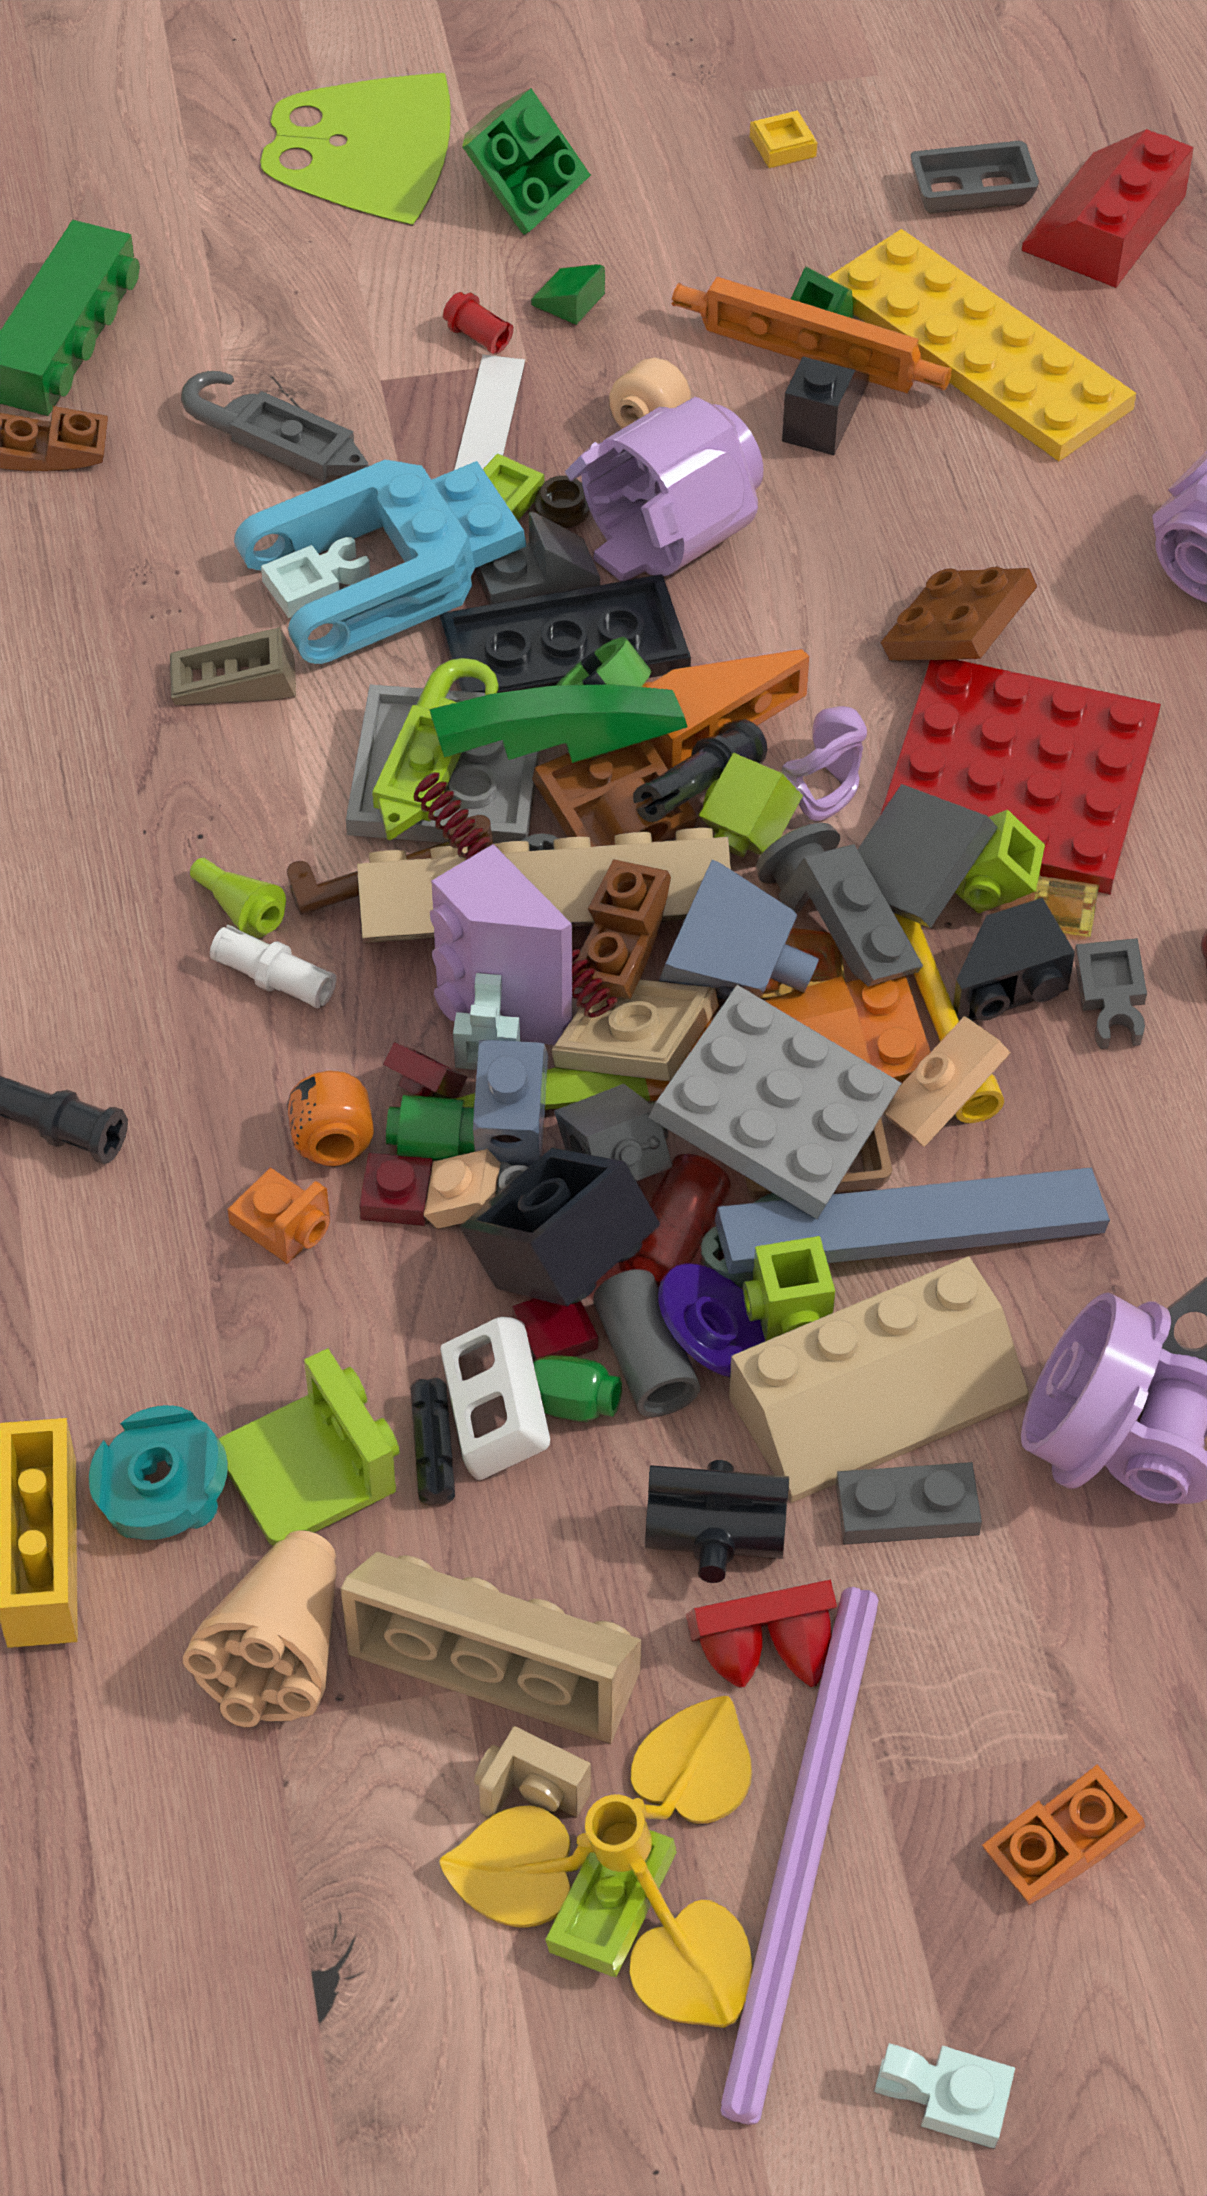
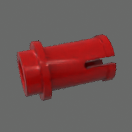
M457 292L448 300L443 310V319L448 322L449 330L454 333H465L487 348L492 354H498L503 351L512 338L514 332L513 325L480 305V300L474 293L464 294Z

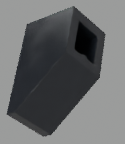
M1043 898L986 915L956 979L953 1007L959 1021L964 1016L971 1021L991 1020L1006 1010L1034 1001H1049L1061 992L1069 990L1075 951Z

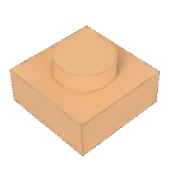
M488 1149L434 1161L432 1163L424 1216L437 1229L464 1223L496 1196L501 1163Z

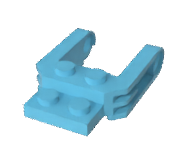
M385 459L255 513L240 524L235 533L234 543L249 569L261 570L262 565L311 545L319 554L328 550L339 539L346 537L355 539L383 526L388 537L405 561V563L301 607L289 622L288 634L305 661L313 664L330 662L462 606L472 587L470 577L475 568L527 546L523 528L477 461L431 480L421 465ZM269 534H278V539L268 549L262 551L253 550L255 544L262 537ZM323 624H333L330 632L324 637L317 640H308L311 632Z

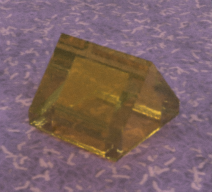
M1039 876L1034 900L1044 899L1063 933L1091 937L1099 885Z

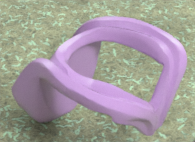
M837 706L820 711L814 719L812 728L815 750L804 758L788 761L782 766V773L803 795L799 806L803 813L811 820L821 821L835 815L851 801L858 789L860 779L858 771L863 751L861 741L866 739L867 728L858 712L851 707ZM826 767L842 785L831 794L815 800L803 781V776L810 775Z

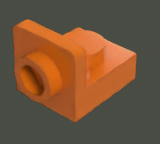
M271 1167L227 1209L229 1224L286 1264L292 1261L304 1248L314 1247L323 1238L330 1224L326 1187L315 1181L304 1191Z

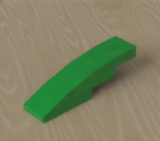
M615 684L547 686L484 695L429 709L444 758L497 741H502L508 760L565 743L571 761L574 763L688 728L685 716L673 690Z

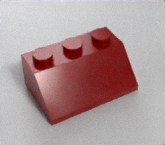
M1145 129L1093 152L1023 241L1021 251L1117 288L1185 198L1194 147L1174 140L1167 135Z

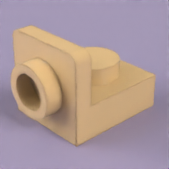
M513 1726L501 1748L496 1745L489 1747L476 1771L474 1784L479 1786L480 1813L488 1817L499 1813L513 1787H516L522 1796L536 1807L550 1812H554L559 1808L578 1817L591 1794V1763Z

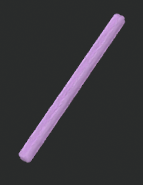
M848 1587L841 1594L721 2101L722 2116L734 2122L753 2125L761 2118L879 1600L877 1595L870 1590Z

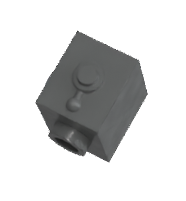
M625 1084L554 1111L565 1150L625 1161L636 1181L673 1167L666 1143L668 1129L648 1118L655 1103H649Z

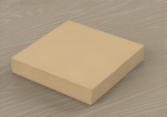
M640 980L631 1000L617 997V1004L598 1017L587 1018L584 1016V1008H579L551 1049L555 1067L671 1081L718 1008L715 988ZM594 991L589 994L583 1003L588 1002L597 992ZM608 995L601 1002L592 1006L589 1012L592 1013L607 1005L606 1000L617 996Z

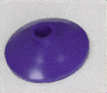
M699 1264L678 1265L663 1277L658 1291L659 1307L663 1319L681 1347L703 1366L718 1374L730 1377L732 1355L765 1342L760 1320H749L743 1290L730 1279L725 1278L711 1268Z

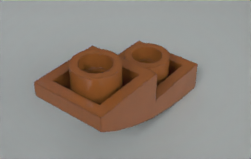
M53 406L50 421L0 413V468L21 471H58L103 463L108 416Z
M613 859L588 907L595 924L580 951L579 957L575 961L576 963L581 959H587V966L572 976V980L574 982L580 974L589 968L595 969V974L578 988L584 989L592 980L602 978V985L595 992L607 987L610 988L609 995L631 1000L648 962L663 917L671 882V876L667 870Z

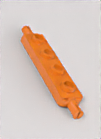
M718 276L707 292L678 283L672 295V306L700 313L705 328L709 332L801 360L802 357H807L868 374L869 382L906 394L915 381L945 391L951 378L952 368L922 360L918 347L919 339Z

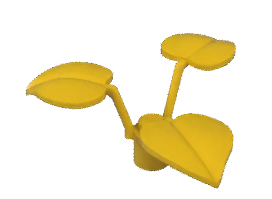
M720 1696L689 1706L655 1728L640 1744L631 1766V1783L635 1792L642 1799L651 1803L661 1804L660 1806L645 1805L640 1798L631 1799L618 1794L602 1797L590 1807L585 1818L586 1833L578 1835L576 1839L578 1847L570 1857H568L571 1847L569 1834L563 1823L556 1816L543 1808L535 1806L508 1808L484 1821L460 1845L440 1858V1867L445 1877L457 1894L480 1914L500 1924L526 1928L547 1923L557 1917L571 1889L566 1872L580 1869L591 1852L595 1853L596 1858L604 1867L612 1871L626 1872L632 1870L663 1925L662 1927L653 1928L645 1932L638 1939L631 1953L629 1973L632 1985L640 2000L655 2014L674 2022L725 2028L735 2023L743 2011L753 1970L752 1954L743 1927L730 1911L711 1900L694 1901L674 1918L645 1863L652 1847V1837L645 1819L666 1820L676 1810L689 1822L707 1824L731 1814L747 1796L752 1778L751 1757L732 1699L729 1696Z

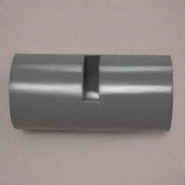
M629 1270L604 1281L594 1292L593 1303L638 1412L647 1417H660L677 1412L689 1405L698 1396L701 1386L687 1352L676 1341L663 1319L658 1301L659 1287L654 1275L646 1270Z

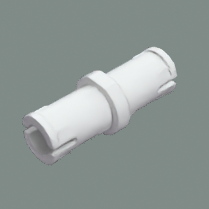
M231 925L221 928L213 939L210 948V958L253 978L259 988L268 992L274 989L283 991L315 1008H320V1005L324 1006L333 994L336 985V975L292 955L290 947L278 941L268 944Z

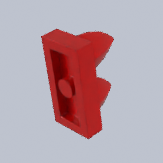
M830 1579L696 1607L686 1614L691 1641L700 1640L704 1654L716 1672L738 1688L745 1687L759 1664L763 1647L761 1627L768 1626L774 1646L786 1666L809 1687H815L822 1677L831 1640L829 1612L835 1609L837 1604Z

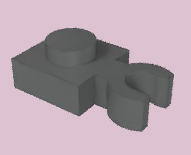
M1138 938L1076 944L1074 961L1083 1011L1101 1009L1095 1028L1097 1045L1100 1049H1108L1111 1038L1109 1028L1113 1025L1127 1027L1131 1033L1133 1046L1141 1045L1145 1022L1142 1014L1133 1006L1145 1005L1147 989Z

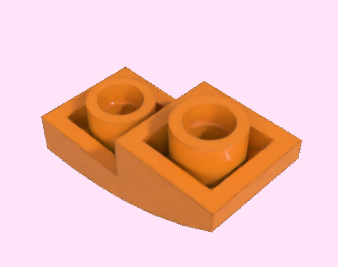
M1097 1764L1045 1806L1038 1800L982 1844V1847L1030 1905L1091 1868L1146 1826L1144 1818Z

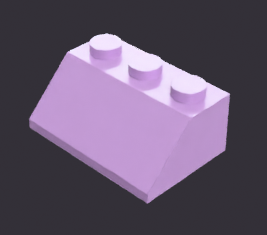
M492 844L431 881L433 910L430 911V919L434 927L435 949L432 951V958L436 966L437 988L434 989V996L446 1017L455 1021L456 1012L470 1013L471 1005H474L476 973L501 975L502 995L500 1014L507 1017H519L520 1042H538L555 1045L572 1020V924Z

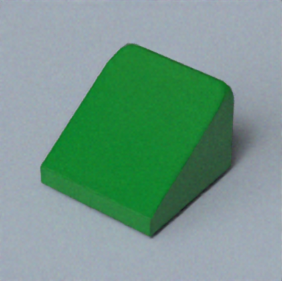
M594 264L560 268L531 299V305L577 325L605 294V266Z

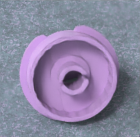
M1103 1293L1087 1304L1076 1316L1048 1358L1027 1405L1022 1424L1021 1442L1026 1451L1052 1464L1053 1478L1062 1486L1069 1489L1080 1487L1106 1466L1119 1482L1130 1488L1135 1494L1150 1501L1165 1504H1191L1207 1499V1451L1204 1450V1439L1207 1436V1362L1189 1355L1171 1354L1162 1349L1171 1326L1170 1313L1164 1306L1150 1301L1135 1307L1111 1293ZM1143 1410L1140 1421L1137 1422L1136 1420L1138 1419L1141 1411Z

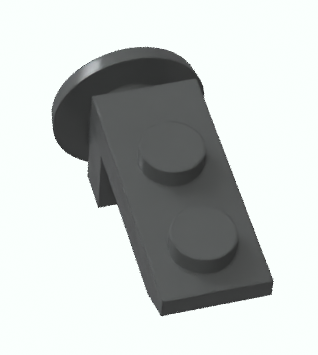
M813 823L797 828L777 839L761 854L756 863V871L760 881L767 884L777 883L781 889L778 895L780 900L795 913H799L808 899L811 898L851 972L868 987L918 973L923 967L855 844L837 848L840 842V834L831 824Z

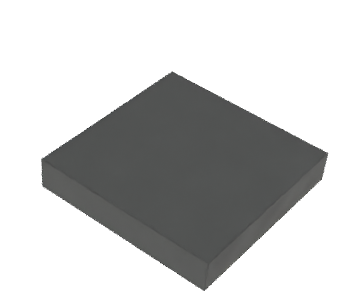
M901 784L857 850L893 913L931 928L998 827L984 814Z

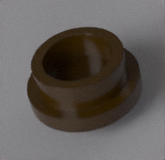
M555 476L548 479L536 495L535 512L563 528H570L581 524L590 514L582 483L578 479L570 481L567 476Z

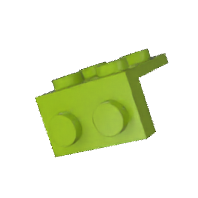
M329 1348L304 1359L308 1395L219 1439L227 1455V1474L267 1541L272 1546L284 1540L291 1532L302 1530L314 1533L396 1492L393 1457L400 1454V1449L395 1435L384 1418L381 1417L375 1421L364 1406L368 1402L367 1395L358 1375L351 1367L342 1370Z

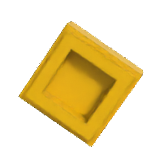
M799 111L750 122V138L768 168L817 157L818 142Z

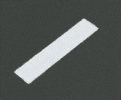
M482 355L454 470L475 461L483 469L497 453L503 455L525 359Z

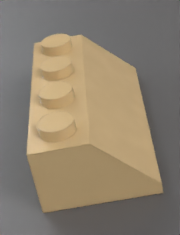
M969 1256L731 1357L729 1399L774 1475L789 1476L788 1499L791 1503L835 1485L837 1471L874 1468L1026 1402L1029 1397L1028 1388L1003 1308Z
M376 1552L351 1572L341 1587L348 1655L589 1737L612 1743L639 1676L641 1663V1639L631 1636L623 1627L608 1621L591 1623L567 1615L555 1604L542 1599L525 1601L501 1593L495 1586L479 1578L466 1577L461 1580L434 1571L423 1560L407 1555L395 1558Z

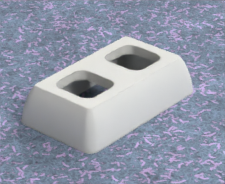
M498 1317L441 1345L440 1352L463 1462L469 1473L476 1480H483L548 1448L550 1435L525 1324L522 1321L511 1317ZM491 1342L495 1357L493 1366L463 1381L458 1361L459 1357ZM498 1396H503L507 1412L505 1424L488 1434L475 1438L470 1418L471 1412L475 1407Z

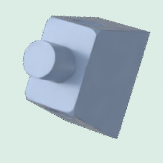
M711 860L665 963L659 982L715 988L717 998L724 1000L728 999L737 985L761 999L770 978L804 993L819 958L785 944L797 917V914L791 908L723 864Z
M479 1040L473 1118L475 1152L488 1149L499 1162H508L511 1166L522 1165L526 1167L532 1165L542 1156L548 1053L544 1043ZM497 1135H512L520 1138L521 1140L518 1142L506 1143L497 1141L492 1137Z

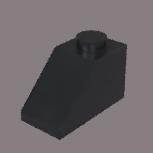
M802 357L785 392L782 442L835 455L869 383V375L827 362Z

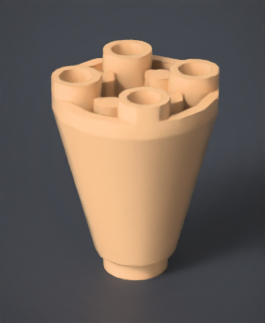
M302 1530L289 1533L284 1540L277 1542L203 1620L193 1634L183 1655L185 1668L194 1675L197 1683L212 1698L221 1703V1714L235 1725L253 1727L260 1720L292 1721L299 1717H308L316 1711L325 1691L337 1566L335 1564L336 1553L334 1548L325 1538L316 1533Z

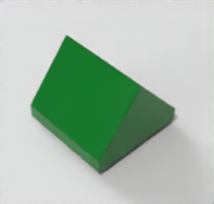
M805 266L790 299L854 318L852 290Z

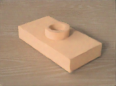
M964 1016L901 1084L883 1114L890 1122L925 1147L1011 1052L1000 1040Z

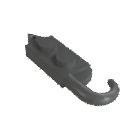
M222 371L201 372L188 379L182 387V405L185 411L196 420L230 434L231 440L321 481H325L329 475H349L369 466V463L354 443L353 431L263 391H260L259 394L242 395L232 400L225 407L200 397V391L211 384L231 385L234 382L231 374Z

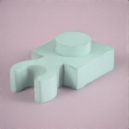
M346 537L335 541L330 546L329 551L322 555H319L311 545L262 565V582L287 617L291 618L304 605L338 591L340 583L353 585L369 578V559L367 556H363L357 560L350 561L356 558V545L352 537Z

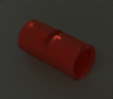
M680 1154L674 1157L672 1167L667 1169L649 1203L661 1225L642 1241V1248L638 1253L628 1260L619 1263L621 1272L629 1270L649 1271L654 1275L659 1287L663 1277L671 1269L678 1265L692 1263L701 1246L702 1238L708 1233L715 1220L717 1208L722 1206L731 1189L730 1179L722 1168L709 1159L695 1154Z

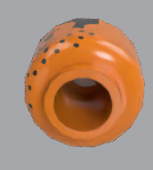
M328 1070L314 1073L300 1080L291 1090L287 1101L293 1146L303 1158L317 1164L338 1166L352 1161L369 1147L374 1134L368 1091L358 1078L346 1072Z

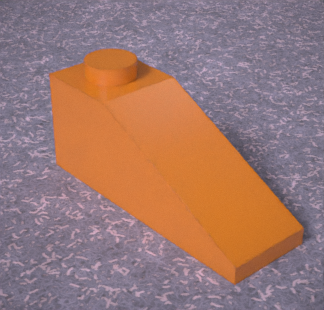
M799 649L673 669L653 682L644 683L642 687L673 690L688 728L649 739L667 769L669 770L689 758L693 747L699 740L719 735L720 730L725 724L746 719L758 726L807 695L810 656L804 650Z

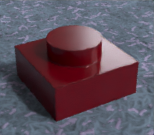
M396 1042L393 1043L383 1063L384 1066L402 1074L397 1085L416 1096L434 1097L436 1093L457 1099L468 1078L466 1075L439 1061Z
M368 1153L359 1204L360 1220L425 1226L426 1217L424 1216L433 1163L432 1158Z

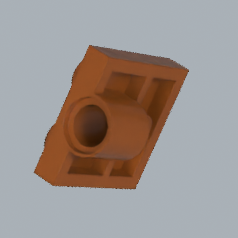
M995 566L984 570L957 571L954 568L943 569L933 574L927 580L926 587L909 608L900 613L896 624L880 643L890 661L981 659L1038 586L1029 568L1002 569Z
M649 740L572 763L569 753H566L534 768L532 781L567 837H590L591 847L615 845V835L636 832L651 833L652 842L668 841L676 837V831L695 828L698 819L697 814L688 801L666 814L663 819L657 822H648L638 814L636 809L652 798L649 797L643 802L634 803L633 792L640 785L648 783L668 771Z

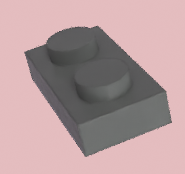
M973 1462L837 1471L836 1492L843 1545L980 1535L982 1519Z

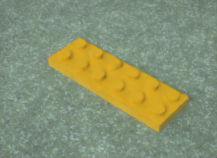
M902 228L828 276V278L852 290L854 315L866 323L919 339L918 347L922 360L952 368L949 381L951 385L1058 462L1134 409L1136 392Z

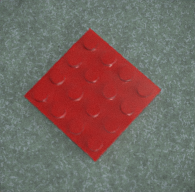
M957 659L930 660L881 814L901 784L988 817L1008 810L1045 844L1038 879L1111 895L1157 726L1161 704Z

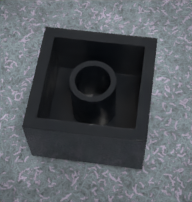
M551 1148L459 1226L496 1289L568 1307L570 1304L577 1303L589 1296L596 1288V1281L614 1265L626 1261L638 1253L642 1248V1241L661 1224L625 1161Z

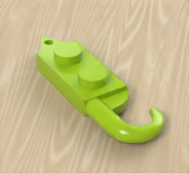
M467 658L453 659L439 665L429 676L417 704L412 705L372 791L373 808L380 809L387 840L394 839L420 820L431 822L428 819V812L421 810V802L414 801V791L417 785L433 772L440 773L439 780L435 784L441 781L448 784L461 753L444 758L429 709L456 703L453 700L447 699L446 696L453 682L464 677H473L482 681L485 685V695L497 693L499 685L496 674L487 665ZM429 789L420 792L419 797H424ZM438 797L426 802V806L430 807Z

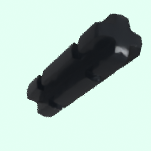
M439 1378L429 1380L418 1379L410 1387L418 1497L423 1504L429 1506L437 1503L447 1504L455 1497L447 1385Z

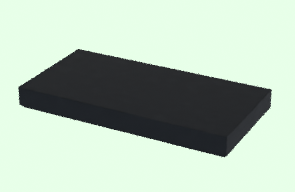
M663 574L445 612L439 615V627L449 660L467 658L487 665L496 674L499 685L497 693L556 686L584 658L606 643L620 637H625L650 668L649 678L663 676L673 669L691 667V655ZM464 677L456 680L458 691L485 693V685L479 679Z

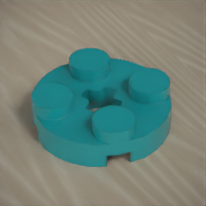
M173 1405L155 1406L138 1411L120 1423L124 1431L117 1435L109 1446L103 1440L95 1451L89 1470L90 1493L92 1499L120 1535L126 1538L142 1540L168 1538L188 1528L198 1529L204 1527L216 1515L218 1509L217 1499L223 1491L227 1478V1455L224 1446L208 1424L197 1419L193 1412ZM166 1461L171 1469L169 1474L157 1483L152 1484L150 1481L144 1480L145 1475H151L156 1472L159 1462Z

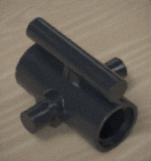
M725 1460L710 1462L707 1470L650 1465L645 1548L693 1552L694 1557L699 1561L698 1576L701 1580L708 1583H718L725 1579L727 1563L733 1559L734 1555L783 1559L789 1476L734 1472L733 1465Z

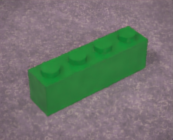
M72 219L0 330V404L49 416L53 406L56 405L60 397H65L69 393L76 371L83 360L87 361L90 359L95 348L96 339L105 325H110L114 321L118 304L126 291L132 290L137 283L140 264L139 260L134 258L131 234Z

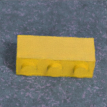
M67 1418L0 1423V1624L7 1648L78 1642L76 1457Z

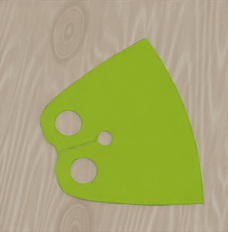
M445 73L397 76L313 89L281 99L276 103L270 121L272 126L276 128V138L263 149L261 157L262 170L285 185L368 214L414 225L436 186L447 153L450 137L451 109ZM312 106L321 111L322 119L316 125L301 127L292 123L290 114L298 107ZM339 134L344 135L348 140L342 146H334L329 142L332 136ZM301 148L310 152L312 161L305 168L289 169L280 163L279 157L288 149Z

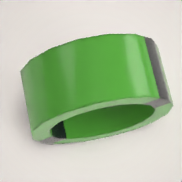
M620 637L606 643L584 658L556 686L615 684L642 687L649 678L651 670L625 637Z

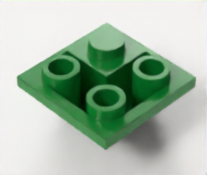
M532 88L496 106L473 126L464 137L462 148L523 235L536 227L591 176Z

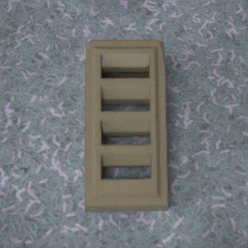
M281 627L170 653L171 699L175 705L268 701L296 696L294 654ZM241 667H249V669L241 671ZM217 668H224L225 675L217 676ZM193 669H202V680L193 682Z

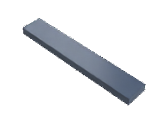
M1092 1167L832 1195L818 1219L786 1200L721 1206L717 1208L715 1223L729 1274L753 1272L755 1246L816 1236L821 1237L827 1263L1100 1234L1105 1233L1110 1221Z

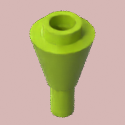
M199 858L192 864L190 869L191 878L213 892V896L238 930L259 939L274 931L280 925L286 907L285 892L280 886L232 872H225L206 858Z

